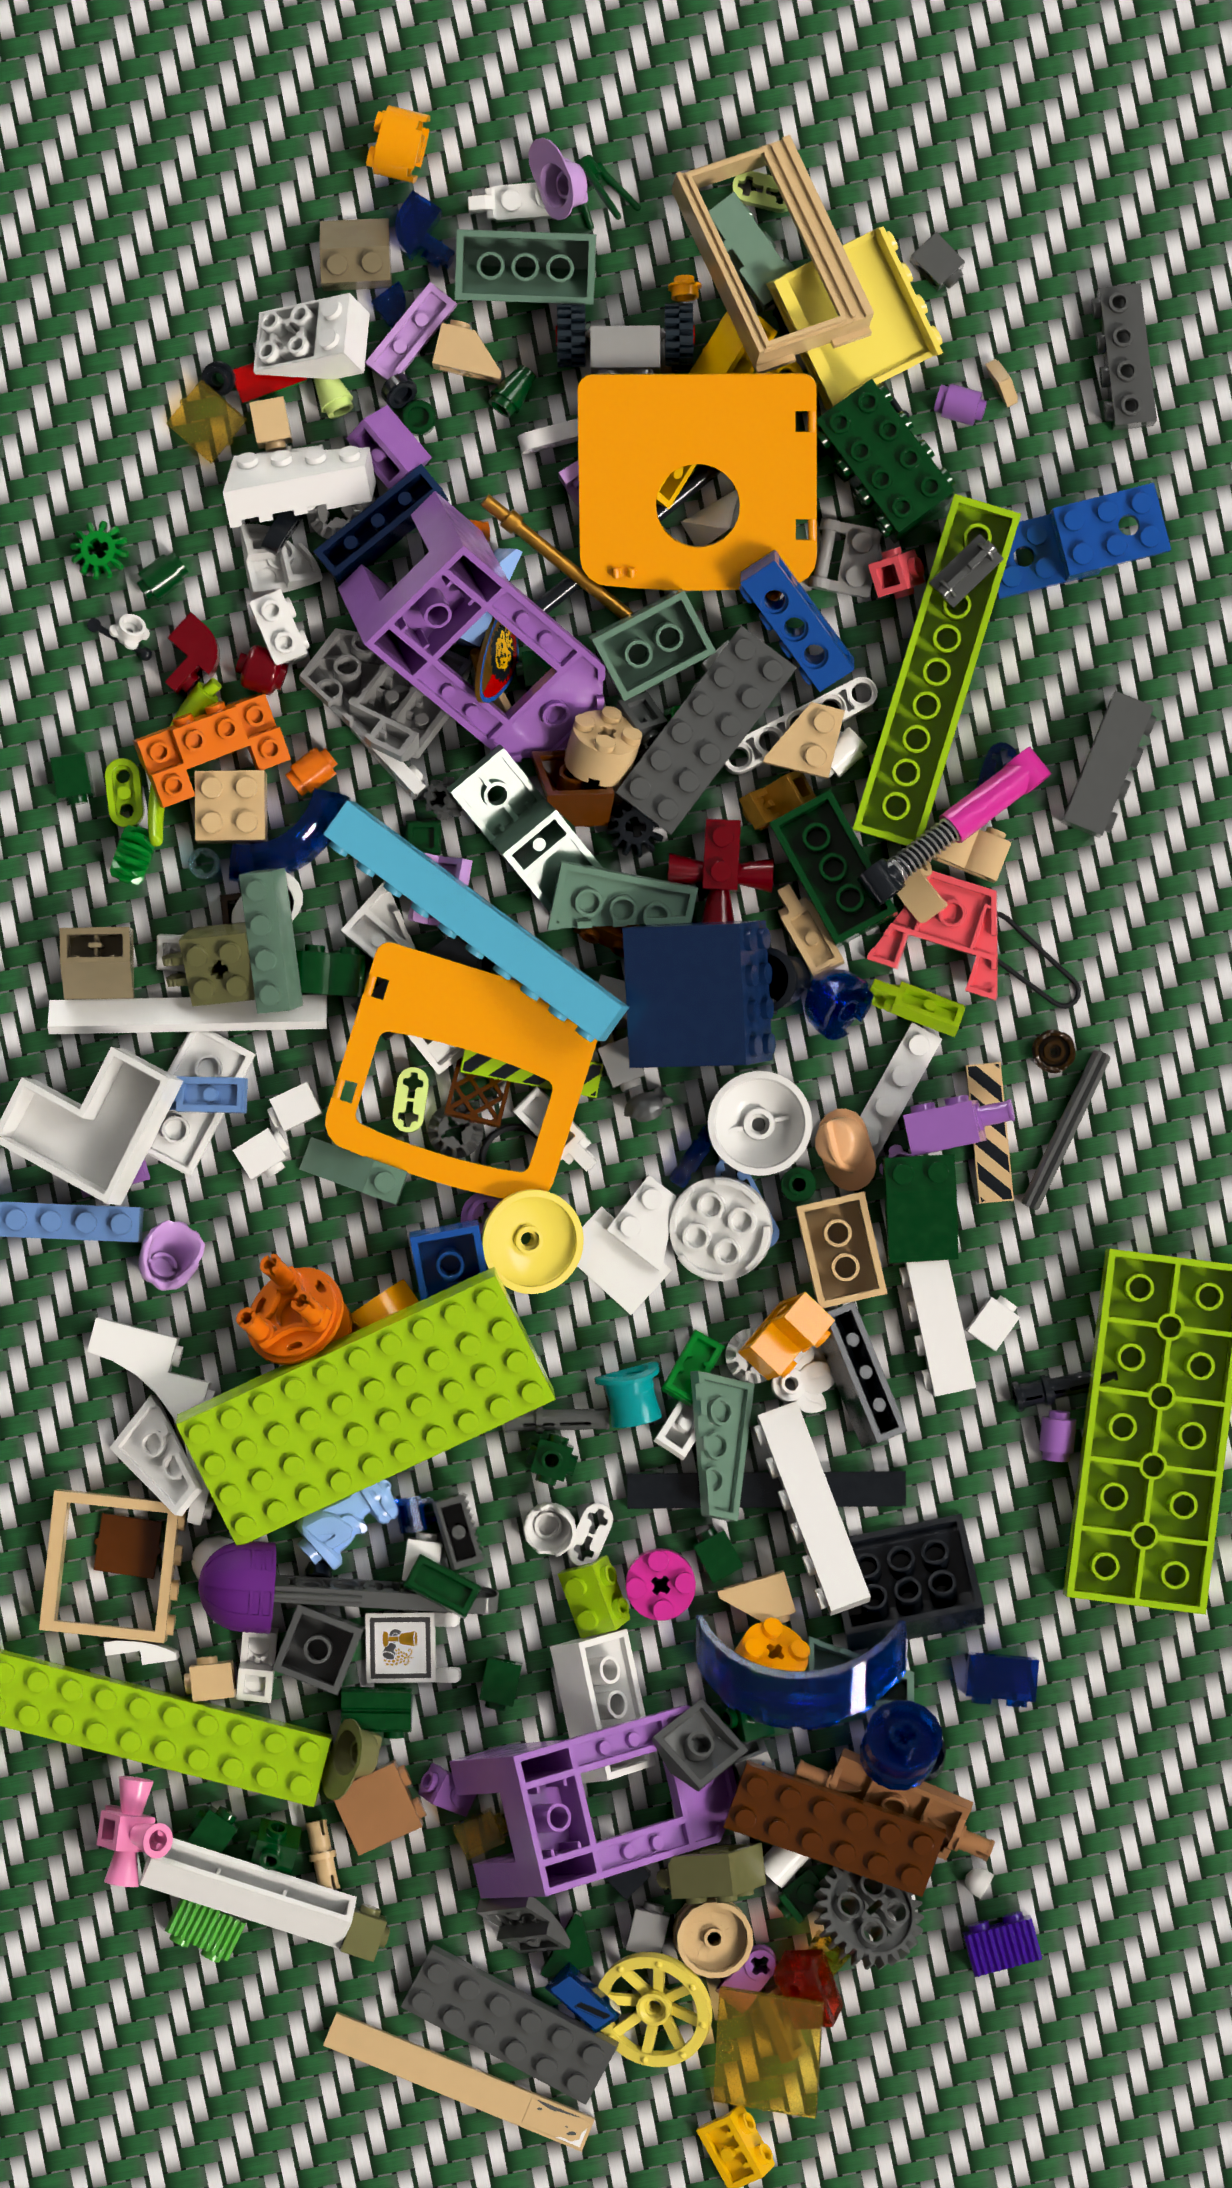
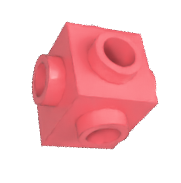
M901 546L881 552L883 559L868 564L878 598L892 593L895 599L914 594L913 587L925 582L923 577L924 566L921 559L917 557L915 549L902 552Z

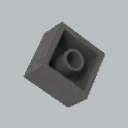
M298 1604L272 1670L338 1695L365 1626L309 1604Z

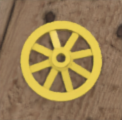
M640 1952L628 1955L608 1969L596 1990L595 1999L609 2011L610 2005L636 2006V2011L617 2025L611 2019L599 2027L602 2034L619 2042L616 2051L635 2063L650 2067H668L679 2064L698 2051L709 2033L712 2023V2005L708 1991L697 1974L683 1962L671 1956L656 1952ZM653 1969V1986L651 1987L633 1970ZM665 1972L678 1979L682 1985L668 1991L665 1988ZM622 1976L640 1994L611 1992L615 1981ZM691 1994L697 2013L674 2003V2001ZM672 2016L696 2027L694 2035L686 2043ZM641 2021L647 2024L642 2047L623 2035ZM659 2025H663L674 2049L664 2051L653 2050Z

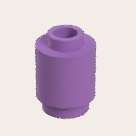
M941 384L934 412L941 413L943 418L973 426L975 420L982 421L987 401L981 399L983 392L955 384H950V386Z
M1049 1410V1416H1042L1039 1450L1042 1451L1043 1460L1055 1462L1070 1461V1454L1074 1453L1077 1421L1070 1418V1412Z

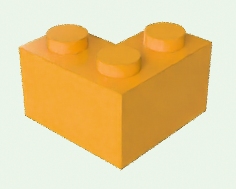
M806 1292L800 1293L779 1302L738 1353L765 1379L771 1380L779 1376L784 1378L796 1366L797 1363L794 1359L801 1351L804 1353L812 1346L818 1348L827 1340L831 1334L828 1329L835 1320Z

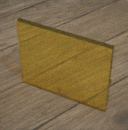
M721 1986L719 1989L713 2102L815 2119L818 2105L824 2002Z

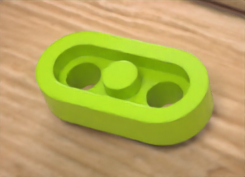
M119 758L107 766L105 783L110 818L119 827L126 828L128 825L137 826L144 817L145 809L139 768L131 760ZM119 772H129L130 778L126 783L118 781L117 776ZM125 805H131L134 812L130 817H123L121 809Z

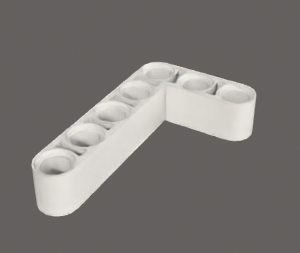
M858 677L811 702L822 705L828 701L836 703L840 709L845 710L843 723L871 708L877 698L878 690L876 684L871 679ZM856 686H865L870 690L871 698L869 701L859 703L854 700L852 689ZM811 702L747 734L736 748L745 751L748 756L747 764L742 767H735L728 759L724 764L725 769L733 775H742L763 765L764 757L769 751L764 750L760 746V737L770 733L779 740L789 729L790 722L794 718H798Z

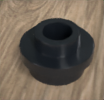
M214 361L204 368L202 372V385L208 393L215 396H224L233 390L236 378L233 369L228 364L222 361ZM217 372L222 375L224 383H220L217 380Z

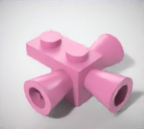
M119 1776L120 1806L105 1805V1810H101L96 1845L114 1851L104 1880L107 1884L139 1887L137 1852H144L151 1858H161L168 1853L172 1846L173 1835L171 1829L163 1823H155V1817L142 1814L154 1782L153 1780L132 1776Z

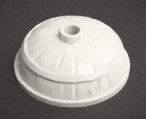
M768 1071L747 1072L728 1081L714 1097L708 1113V1133L716 1153L727 1165L749 1175H771L790 1167L805 1151L812 1133V1114L802 1091L789 1079ZM756 1118L763 1119L765 1122L764 1130L755 1131L752 1127L753 1120Z

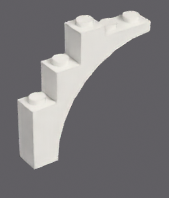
M101 1317L95 1319L87 1352L109 1359L135 1374L157 1394L172 1415L175 1423L177 1414L215 1396V1391L210 1390L211 1382L171 1372L173 1366L179 1367L184 1347L178 1346L180 1338ZM185 1444L188 1460L203 1489L189 1507L187 1522L201 1526L204 1523V1519H211L215 1502L210 1498L211 1494Z

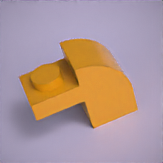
M400 1280L351 1313V1333L419 1302L405 1280Z

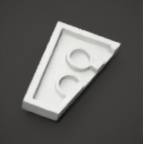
M150 1395L110 1446V1449L174 1515L183 1516L203 1489L159 1397Z

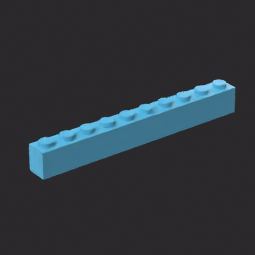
M347 800L323 835L331 840L329 846L334 851L344 857L350 854L359 861L356 864L358 869L372 878L375 874L386 881L383 885L386 890L398 898L402 894L413 902L410 907L415 912L425 918H428L429 915L440 922L438 928L443 933L453 939L458 935L468 943L465 947L466 950L481 960L486 956L495 963L492 968L495 972L507 980L514 977L523 984L520 988L523 993L535 1001L539 997L550 1005L547 1010L564 1022L567 1018L578 1026L575 1031L590 1042H593L594 1039L606 1041L629 1009V1006L358 803Z

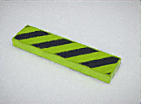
M464 1049L460 1072L552 1090V1084L548 1080L533 1073ZM591 1061L581 1095L597 1098L603 1069L602 1062Z

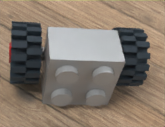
M665 303V332L663 328H660V325L590 326V329H587L586 332L585 304H557L556 346L558 367H586V339L587 342H590L591 374H660V341H663V339H665V367H693V345H695L693 303Z

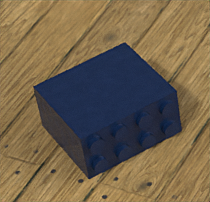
M766 920L641 925L622 928L626 1005L629 1006L627 1010L629 1068L750 1065L773 1060V1053L776 1048L775 1036L771 1033L774 1003L769 993V984L772 981V967L768 963L767 952L771 936L769 929L766 928Z

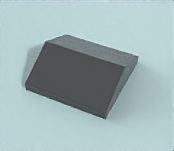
M700 1699L651 1739L669 1772L696 1791H700L748 1752L747 1747L703 1699Z

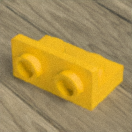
M743 2104L735 2106L729 2113L701 2125L696 2130L727 2188H740L761 2179L775 2165L770 2147L763 2142L756 2129L753 2116L746 2111Z

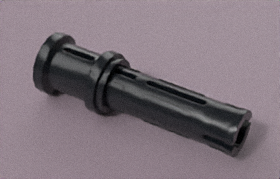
M1091 1370L1056 1378L1040 1375L1038 1380L1020 1384L1017 1381L1011 1382V1390L1017 1412L1024 1411V1407L1043 1403L1046 1406H1050L1052 1403H1055V1399L1087 1393ZM1117 1371L1101 1374L1100 1384L1111 1381L1114 1378L1115 1381L1118 1380Z

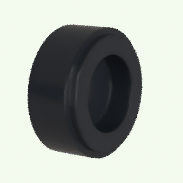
M404 373L390 377L381 389L382 398L393 409L405 407L409 402L413 401L417 394L416 384L409 375Z

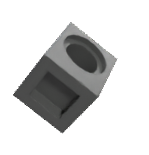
M938 232L932 235L911 255L910 263L937 291L944 286L950 289L964 275L961 270L964 267L965 261Z

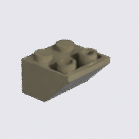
M59 928L60 968L64 1000L134 999V940L132 928Z

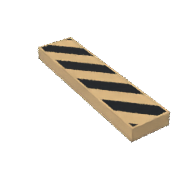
M1001 1062L965 1066L969 1100H978L980 1106L1004 1101ZM1002 1122L985 1126L987 1141L973 1144L978 1202L981 1204L1013 1201L1007 1123Z

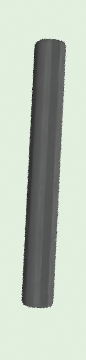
M1100 1050L1092 1052L1022 1199L1023 1205L1033 1210L1040 1208L1110 1061L1108 1054Z

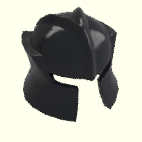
M769 947L767 949L768 963L772 967V981L769 984V993L774 1003V1015H776L778 1009L787 1008L795 1004L801 998L805 989H812L810 972L802 958L787 956L780 950Z

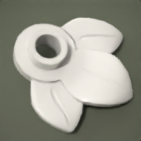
M812 1346L803 1353L801 1351L796 1356L794 1361L797 1364L786 1377L782 1378L779 1376L773 1378L771 1383L773 1393L778 1399L784 1402L797 1401L800 1410L806 1413H817L826 1409V1401L822 1392L828 1390L835 1383L828 1363L815 1362L814 1348ZM787 1378L792 1379L795 1383L792 1391L788 1390L785 1386Z

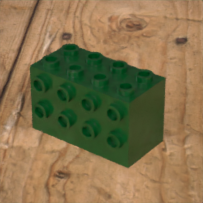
M870 379L817 418V448L823 455L826 453L835 463L833 468L844 483L846 481L849 482L855 490L853 495L865 511L869 509L876 519L874 524L885 538L889 537L895 544L950 504L955 493L952 486L956 483L944 467L939 470L933 462L932 458L935 455L924 439L918 441L911 430L914 426L903 411L897 413L890 403L893 397L882 383L876 385L873 379Z

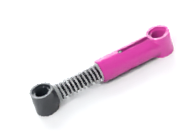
M1031 747L1026 748L995 775L939 816L940 822L935 823V827H930V830H926L925 834H921L920 837L916 838V841H912L911 845L908 844L901 852H897V856L894 855L889 860L882 858L863 872L857 878V881L878 907L905 887V881L908 880L909 876H912L913 872H917V868L922 869V864L927 865V861L931 862V857L936 858V853L941 854V850L946 851V846L950 847L951 843H962L1020 797L1035 789L1052 773Z

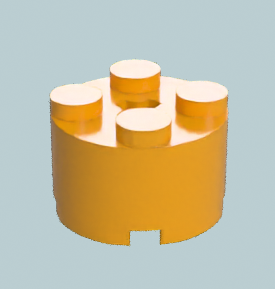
M390 105L386 111H378L374 124V132L379 133L375 146H370L366 166L373 167V174L413 184L416 182L418 176L412 175V171L415 166L421 168L429 136V129L423 128V122H430V115Z
M767 1618L764 1622L751 1626L732 1653L729 1667L731 1666L733 1673L731 1676L733 1684L743 1695L751 1700L762 1702L765 1699L774 1700L773 1703L780 1702L791 1693L806 1670L810 1647L795 1631L783 1625L778 1619Z

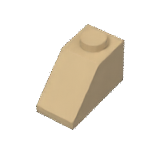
M451 320L450 324L441 323L432 361L433 369L500 384L502 373L477 332L470 329L471 325L458 320Z
M784 1570L717 1589L719 1599L761 1622H764L767 1618H775L781 1623H785L791 1620L789 1614L796 1613Z

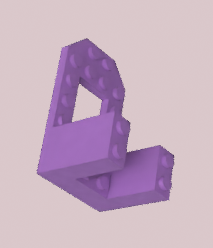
M434 491L411 514L429 552L392 589L363 564L338 587L364 645L489 749L493 750L500 744L515 762H522V758H531V751L564 750L567 747L576 715L604 708L603 680H605V665L602 660L508 581L483 532ZM486 612L552 666L506 713L492 702L479 703L475 696V688L439 659Z
M689 1705L674 1707L566 1740L507 1744L449 1761L457 1796L500 1793L513 1852L473 1864L480 1897H546L720 1842L726 1830L723 1828L724 1822L737 1789L732 1765L700 1791H696L671 1774L663 1761L676 1817L596 1841L581 1773L657 1751L651 1740L652 1737L690 1708Z

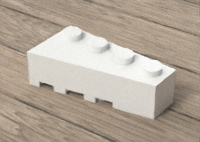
M346 446L342 449L332 450L313 448L301 452L280 450L270 454L247 452L234 456L223 490L230 528L243 526L242 520L259 517V522L274 520L273 514L293 511L295 516L308 514V511L322 504L328 510L372 501L376 479L370 447Z

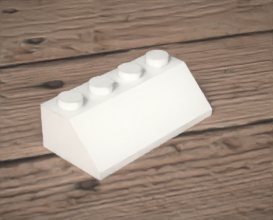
M627 1629L574 1639L550 1646L569 1738L646 1716ZM648 1753L581 1773L582 1783L608 1781L655 1766L654 1753Z

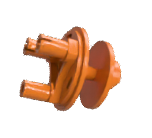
M271 1254V1258L268 1255L262 1258L260 1270L271 1280L257 1294L251 1307L243 1308L236 1316L237 1324L248 1334L252 1347L261 1357L269 1362L280 1365L301 1363L317 1355L329 1343L351 1334V1313L343 1301L339 1286L328 1274L310 1267H288L277 1254Z

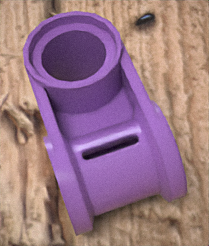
M765 1944L754 1945L746 1963L739 1971L724 1977L715 1991L744 2013L757 1998L764 1985L773 1976L776 1970L775 1952ZM763 1956L767 1957V1968L764 1966H760L758 1969L754 1968V1957L757 1959H761Z

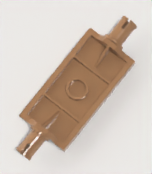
M846 1748L843 1749L834 1769H830L829 1772L804 1762L802 1759H800L793 1775L795 1777L946 1829V1835L938 1854L939 1858L947 1860L951 1850L957 1852L958 1849L981 1858L986 1862L991 1855L995 1841L966 1830L965 1822L973 1806V1802Z

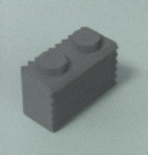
M465 1493L443 1498L432 1503L452 1571L480 1563L485 1557V1554L482 1553L483 1548L480 1547L481 1541L478 1540L479 1534L475 1533L477 1528L474 1527L473 1514L469 1513L472 1508L468 1507L470 1501L466 1500L467 1494Z

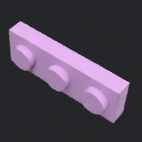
M429 282L366 360L365 365L385 381L396 374L404 373L441 327V323H444L454 311L457 303Z

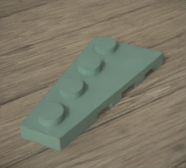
M561 860L547 930H560V928L581 929L596 926L621 927L636 924L691 923L698 888Z
M690 1371L701 1515L729 1522L738 1521L755 1384L702 1371Z

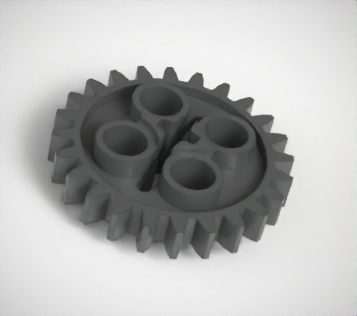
M835 1866L827 1872L828 1876H825L819 1882L822 1888L814 1893V1897L820 1901L812 1907V1910L822 1915L814 1923L824 1925L825 1930L819 1935L820 1938L830 1936L832 1939L827 1947L829 1950L837 1946L841 1949L838 1957L840 1960L848 1954L851 1956V1966H855L862 1960L866 1970L874 1962L878 1970L887 1965V1962L893 1966L900 1958L904 1959L910 1953L909 1949L918 1944L915 1937L920 1935L923 1929L916 1924L924 1919V1915L915 1912L922 1905V1901L912 1900L911 1896L914 1894ZM864 1884L870 1887L873 1894L866 1891ZM841 1905L848 1908L850 1915L842 1910ZM887 1911H890L895 1916L896 1921L889 1917ZM864 1931L868 1932L872 1936L873 1941H870L865 1936Z

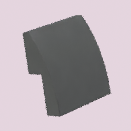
M514 1897L479 1900L476 1913L499 1926L496 1940L517 1953L570 1948L571 1941L559 1921L536 1898Z

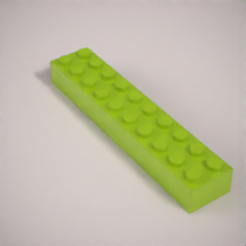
M954 494L854 821L853 831L903 846L911 845L912 841H916L917 837L925 833L1021 513ZM981 534L986 541H990L995 546L997 552L1004 559L953 608L929 582L975 537Z
M0 1649V1726L311 1807H314L317 1802L324 1767L334 1736L332 1734L204 1701L193 1702L192 1698Z

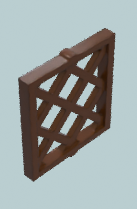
M461 1057L456 1063L444 1115L468 1120L470 1123L476 1122L500 1128L511 1082H506L504 1094L497 1085L504 1080H494L487 1077L490 1083L479 1088L474 1080L478 1075L464 1073L466 1077L457 1082L462 1061ZM470 1082L475 1091L465 1096L459 1087ZM493 1087L499 1097L488 1102L483 1092ZM455 1090L459 1095L460 1100L451 1104ZM479 1096L484 1105L474 1110L469 1100ZM501 1102L499 1114L497 1115L492 1106ZM464 1103L470 1113L455 1112L454 1108ZM488 1109L493 1119L480 1118L478 1114Z

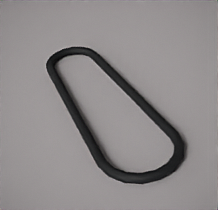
M997 912V917L1008 922L1074 984L1076 995L1069 1003H1059L999 958L998 965L1052 1005L1063 1009L1073 1007L1081 997V988L1078 981L1009 916L1002 912Z

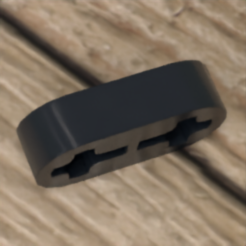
M293 511L281 512L268 530L261 548L277 556L298 527L304 514L295 516Z

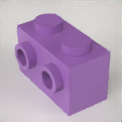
M388 405L364 418L346 438L352 446L358 448L370 447L374 473L388 489L392 488L420 464L425 466L432 458Z

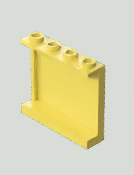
M884 226L873 229L842 245L874 311L869 326L872 331L871 336L834 349L831 343L800 353L809 375L816 382L817 392L825 409H831L870 379H873L877 385L932 356L943 353L940 347L943 343L941 335L935 326H930L925 315L928 312L925 301L920 294H915L910 283L913 281L912 274L908 266L904 262H900L895 252L898 250L897 242L890 231L886 232ZM812 261L766 283L789 333L838 317Z

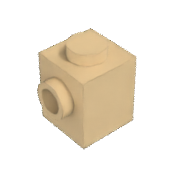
M217 1655L196 1658L197 1664H192L189 1667V1673L184 1674L186 1694H192L193 1702L233 1698L237 1694L233 1660L218 1661Z

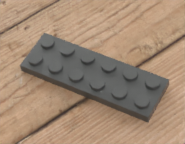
M741 626L615 794L668 834L672 835L797 667Z
M434 1944L401 2004V2008L585 2105L619 2044L618 2041Z

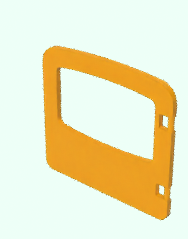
M393 942L383 943L375 953L326 1113L325 1126L328 1136L336 1145L353 1153L407 1171L409 1174L459 1189L502 1199L513 1193L529 1189L549 1192L557 1173L597 1040L594 1039L593 1042H590L575 1031L578 1027L568 1018L564 1022L555 1017L547 1010L550 1006L540 997L535 1001L520 990L523 984L517 980H507L500 975ZM377 977L389 980L383 999L372 996ZM385 1032H393L445 1043L500 1060L548 1080L552 1084V1093L528 1168L519 1172L465 1161L404 1142L359 1123L356 1118V1110L380 1035ZM346 1080L357 1083L352 1103L340 1099Z

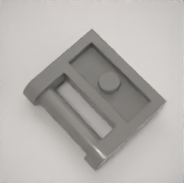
M821 518L819 529L822 530L814 576H810L808 587L869 599L873 580L868 564L877 561L881 533L876 528ZM841 534L846 535L838 579L835 581L827 577L835 535Z

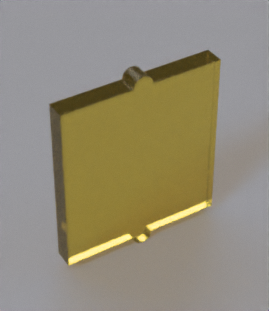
M200 380L187 398L180 400V407L166 424L212 464L226 446L233 444V437L247 419L203 380Z

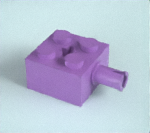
M968 1095L944 1099L946 1106L938 1108L935 1107L934 1102L911 1106V1113L903 1115L912 1156L987 1141L985 1126L1015 1121L1011 1099L980 1106L978 1100H969Z

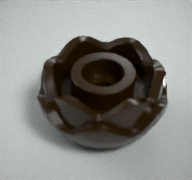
M1052 1029L1043 1032L1036 1038L1032 1046L1034 1062L1040 1069L1049 1073L1063 1072L1075 1060L1076 1051L1072 1038L1067 1033ZM1052 1048H1055L1057 1050V1053L1055 1055H1052L1050 1053V1050Z

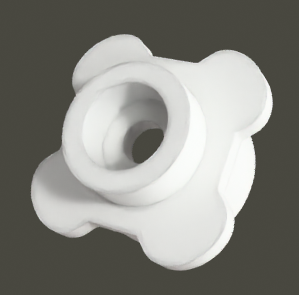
M134 614L123 615L117 625L113 624L109 628L110 635L117 638L120 643L130 650L136 649L141 640H147L150 636V632L146 628L143 619Z

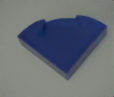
M399 281L371 301V304L390 329L395 326L406 310L405 293Z

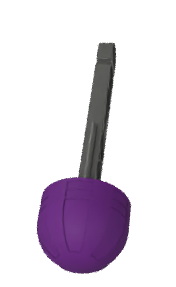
M251 1541L245 1545H236L234 1542L221 1547L204 1564L198 1584L200 1601L209 1617L226 1629L245 1633L270 1634L274 1602L450 1612L403 1587L405 1582L276 1575V1543ZM482 1587L468 1614H493L497 1612L499 1592L489 1587Z

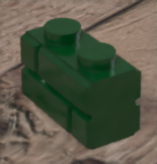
M343 1687L341 1691V1724L344 1720L352 1718L357 1721L363 1730L384 1732V1738H404L405 1732L412 1731L413 1688Z

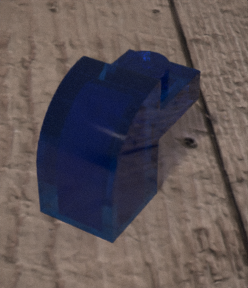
M414 190L405 200L396 217L395 232L398 245L411 262L420 250L423 252L421 258L433 267L438 268L441 264L449 269L456 258L455 251L430 235L442 218V210Z

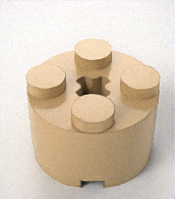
M606 706L602 710L578 714L575 717L566 747L565 765L570 773L584 782L588 783V779L591 778L600 781L599 786L603 787L621 785L633 769L642 740V732L634 728L622 716V712L615 707Z

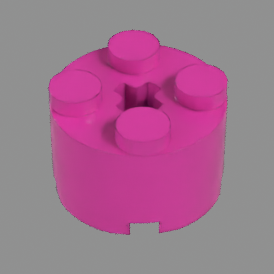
M657 1548L643 1552L636 1557L628 1569L626 1576L628 1599L634 1609L646 1618L659 1621L673 1619L689 1607L695 1595L696 1581L691 1565L681 1554L671 1549ZM664 1576L668 1577L667 1586L669 1589L666 1592L662 1589L658 1592L653 1591L655 1585L652 1579L654 1577L658 1579Z

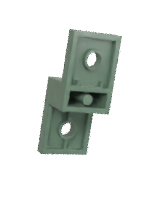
M500 744L447 788L453 798L507 864L521 877L549 913L561 860L603 868L558 811L547 802ZM496 785L503 786V795L499 800L489 801L487 799V794L491 787Z

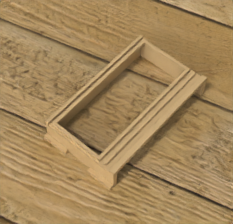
M790 135L782 137L779 141L685 173H676L672 194L756 373H766L794 363L796 361L795 355L831 343L834 349L871 336L872 331L869 326L874 311ZM764 166H768L838 315L836 318L772 340H768L698 190L699 188Z

